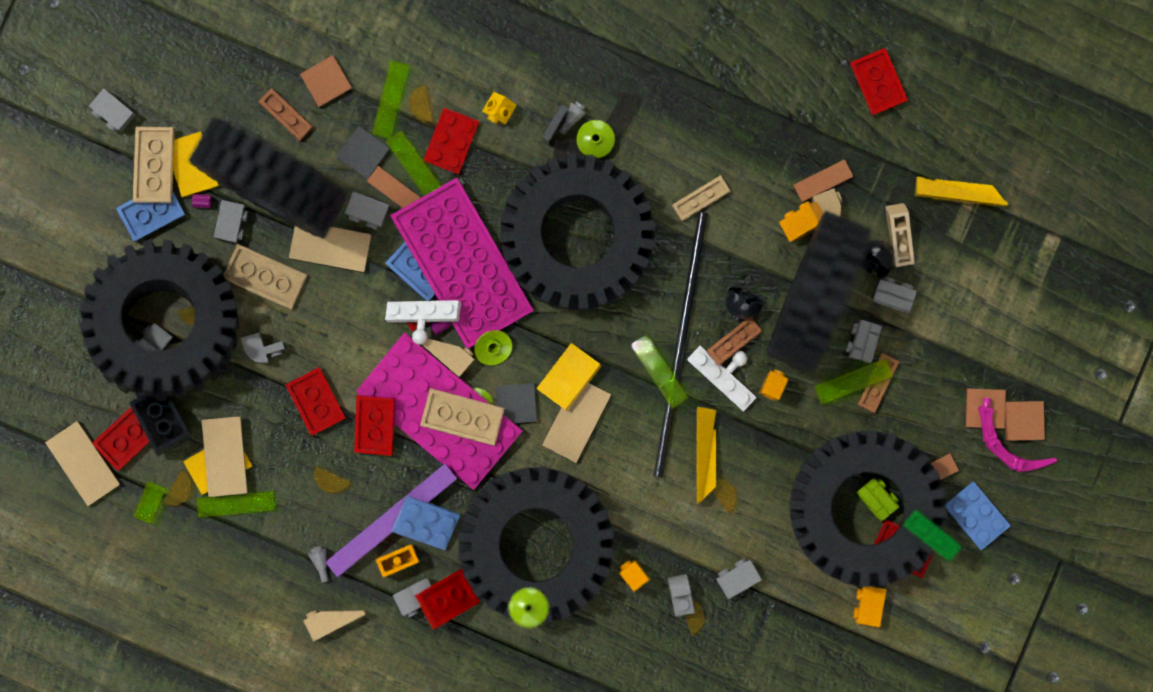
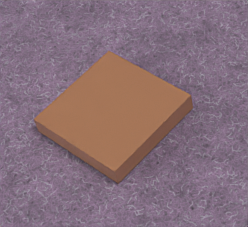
M333 55L300 74L319 108L352 89Z
M966 389L965 427L982 428L978 407L983 405L985 397L991 399L990 408L993 409L994 427L1004 429L1006 390Z
M1044 401L1005 402L1006 440H1045Z

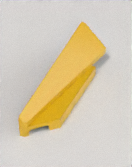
M922 177L916 178L915 196L1002 207L1008 206V202L1002 198L993 185L938 179L932 181Z
M697 407L696 411L697 504H700L716 488V430H713L716 410Z

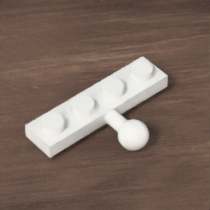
M459 301L387 302L385 320L387 322H418L417 330L413 332L412 339L414 343L421 345L427 341V333L424 331L425 323L459 321L461 303Z
M701 346L687 359L743 412L756 399V396L731 374L738 366H743L747 363L748 358L743 351H737L733 354L732 362L726 369L721 364L717 366Z

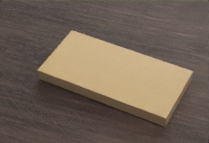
M136 127L133 203H172L174 127Z
M295 226L289 258L365 272L372 235L331 227L325 239H322Z
M237 244L223 274L226 281L291 310L308 276Z
M588 383L568 411L561 407L542 446L576 463L611 394Z
M430 388L420 426L495 446L505 408Z
M241 416L202 420L208 496L248 493Z
M78 421L45 442L87 506H90L121 485Z

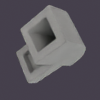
M261 333L241 338L248 357L258 363H270L268 355L276 357L282 355V351L286 350L283 341L265 346Z
M687 574L668 577L675 616L694 613Z

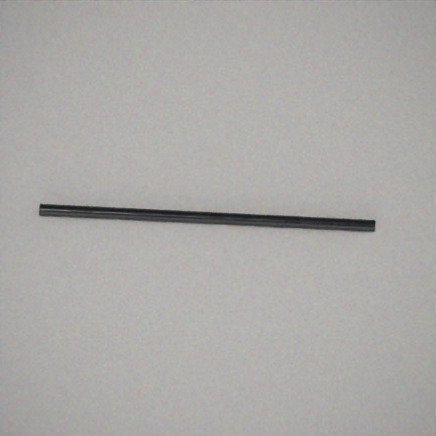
M698 212L653 475L657 477H663L708 216V213Z

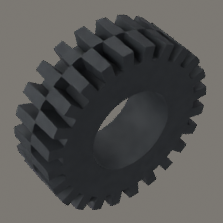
M212 117L188 159L190 164L197 167L199 171L221 183L225 188L234 191L238 196L251 201L259 208L267 210L275 217L281 218L285 222L322 239H325L349 197L346 191L338 187L335 182L327 179L320 172L311 169V166L293 158V155L286 151L283 152L272 143L263 141L257 135L251 132L248 133L241 127L232 125L228 121L217 117Z
M568 154L566 158L558 160L554 157L547 160V163L540 167L538 165L530 170V174L524 179L521 178L517 182L515 190L512 194H509L504 213L501 216L500 239L502 251L508 268L518 284L536 300L547 303L550 307L556 309H568L573 312L589 309V311L595 310L600 306L612 304L622 295L627 294L642 277L654 247L655 222L651 213L652 208L650 202L646 200L644 191L639 183L636 184L626 170L621 171L616 168L615 163L609 160L605 162L597 160L596 156L593 155L577 157L576 154ZM586 200L592 202L607 214L612 223L613 243L607 254L593 265L581 268L565 266L554 260L543 245L541 231L544 220L553 208L565 201Z
M825 210L817 224L816 230H814L795 278L791 283L790 290L772 332L766 356L811 374L813 373L822 358L831 334L836 328L838 318L845 307L846 299L851 292L852 284L858 274L859 266L869 243L871 228Z
M152 240L143 241L144 248L135 250L133 245L124 247L125 255L117 258L115 254H112L107 258L108 267L104 270L98 267L94 271L95 282L92 285L87 283L84 289L85 303L80 302L79 312L82 316V322H79V327L84 338V345L94 365L101 371L104 378L109 383H115L120 391L126 394L129 391L134 392L137 398L147 400V396H154L157 401L163 402L167 401V396L175 395L177 399H182L186 397V391L193 388L196 392L205 388L204 382L209 378L213 381L216 380L220 375L219 368L222 365L227 366L231 360L230 351L232 348H236L237 345L236 333L237 329H239V318L230 283L225 280L220 267L211 264L206 254L203 252L199 255L195 254L192 246L183 243L181 248H177L173 241L163 240V246H155ZM157 291H169L179 294L188 300L195 309V320L189 335L177 346L164 351H150L135 345L126 336L125 329L127 315L132 306L143 296Z
M859 431L836 437L818 448L807 459L793 485L790 516L797 542L807 558L826 575L845 584L859 585L860 587L885 586L897 580H903L915 570L920 569L929 556L935 552L933 548L903 525L914 510H917L944 532L943 527L945 518H947V508L945 502L946 494L939 479L940 476L924 453H921L910 442L893 434L877 431ZM874 472L890 479L901 493L904 504L901 524L896 532L883 542L872 545L852 542L838 531L833 522L831 504L834 493L845 479L856 473Z
M545 467L521 468L505 473L491 481L473 498L462 519L461 530L458 536V554L466 581L469 582L475 595L486 603V606L491 610L497 611L508 619H512L509 611L512 597L522 589L532 588L540 591L548 602V613L543 623H549L553 620L572 615V613L585 607L597 595L610 571L614 555V537L606 510L599 498L583 482L555 469ZM542 508L554 512L565 521L572 534L573 550L568 564L559 574L547 580L531 581L517 576L507 567L501 555L500 539L505 525L514 515L526 509ZM527 604L525 610L527 612L532 611V606Z

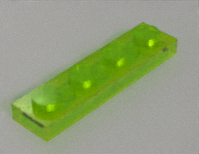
M390 61L372 135L391 139L409 70L408 64Z
M399 131L385 141L423 196L441 187L402 131Z
M647 334L631 344V347L672 409L689 399Z
M883 359L814 387L821 405L893 378V374L887 359Z
M274 491L196 498L198 517L275 510Z

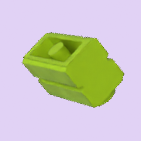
M873 477L856 493L878 520L882 522L899 508L897 505L899 500L893 493L888 494L884 488L887 486L880 478L876 480Z

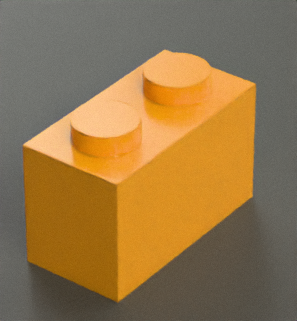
M808 201L799 206L800 210L788 212L784 215L785 219L779 222L789 242L799 240L816 229L823 214L817 202L809 203Z
M776 369L773 372H768L759 394L778 401L788 381V378H785L786 374Z
M413 544L376 559L383 577L420 562Z
M628 560L620 566L622 570L619 573L633 591L649 580L635 561L630 562Z
M872 586L857 589L856 599L859 602L858 607H854L853 611L855 623L880 627L886 589Z

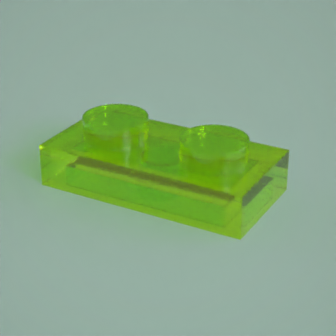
M147 481L133 517L152 524L166 488Z

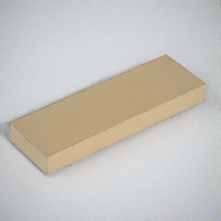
M720 175L677 201L672 207L680 220L684 221L731 191Z

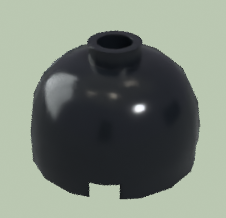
M870 240L860 266L870 274L874 271L878 273V277H885L894 265L892 249L885 241Z
M730 286L725 298V307L731 313V318L737 321L755 318L764 305L763 300L749 291L747 293L742 292V288Z

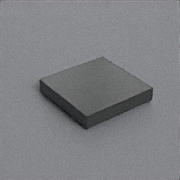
M560 105L543 135L544 144L549 146L567 116V107Z
M358 126L337 155V158L368 180L390 148Z
M534 383L496 386L497 406L505 408L504 415L513 423L537 422Z

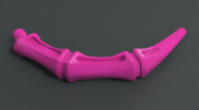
M984 397L983 405L978 407L983 441L986 443V447L1011 470L1027 472L1057 462L1056 458L1026 460L1006 450L1001 441L997 439L993 423V409L990 408L991 399Z

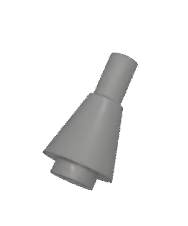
M571 102L565 122L559 132L565 135L571 126L587 114L584 111L586 107L579 102L575 104Z
M322 546L311 548L308 556L317 571H319L321 582L329 581L326 571L327 564L325 563L327 561L326 548L322 549Z

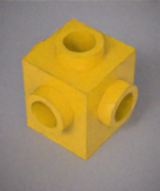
M493 92L482 112L488 115L487 119L495 124L500 122L506 125L517 105L507 97Z

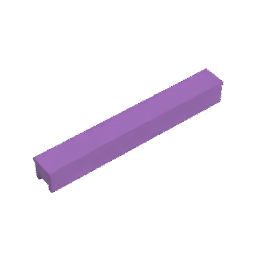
M444 464L407 495L429 503L456 481L457 478ZM406 496L325 562L337 577L342 575L393 533V525Z

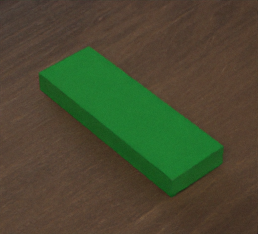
M914 510L903 524L949 562L962 547L917 510Z

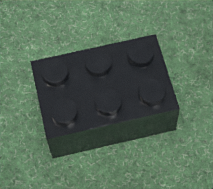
M147 396V400L136 398L129 402L157 457L192 439L170 396H167V401L163 402L157 401L154 396Z

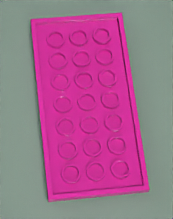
M458 178L453 179L390 215L438 300L459 301L461 303L459 321H451L467 349L475 345L479 337L484 333L492 330H501L533 311Z
M405 332L356 392L359 395L396 398L395 425L443 465L445 464L451 472L474 490L523 430L503 414L496 444L493 446L420 426L430 388L488 404L491 403L424 347L414 343L412 337Z

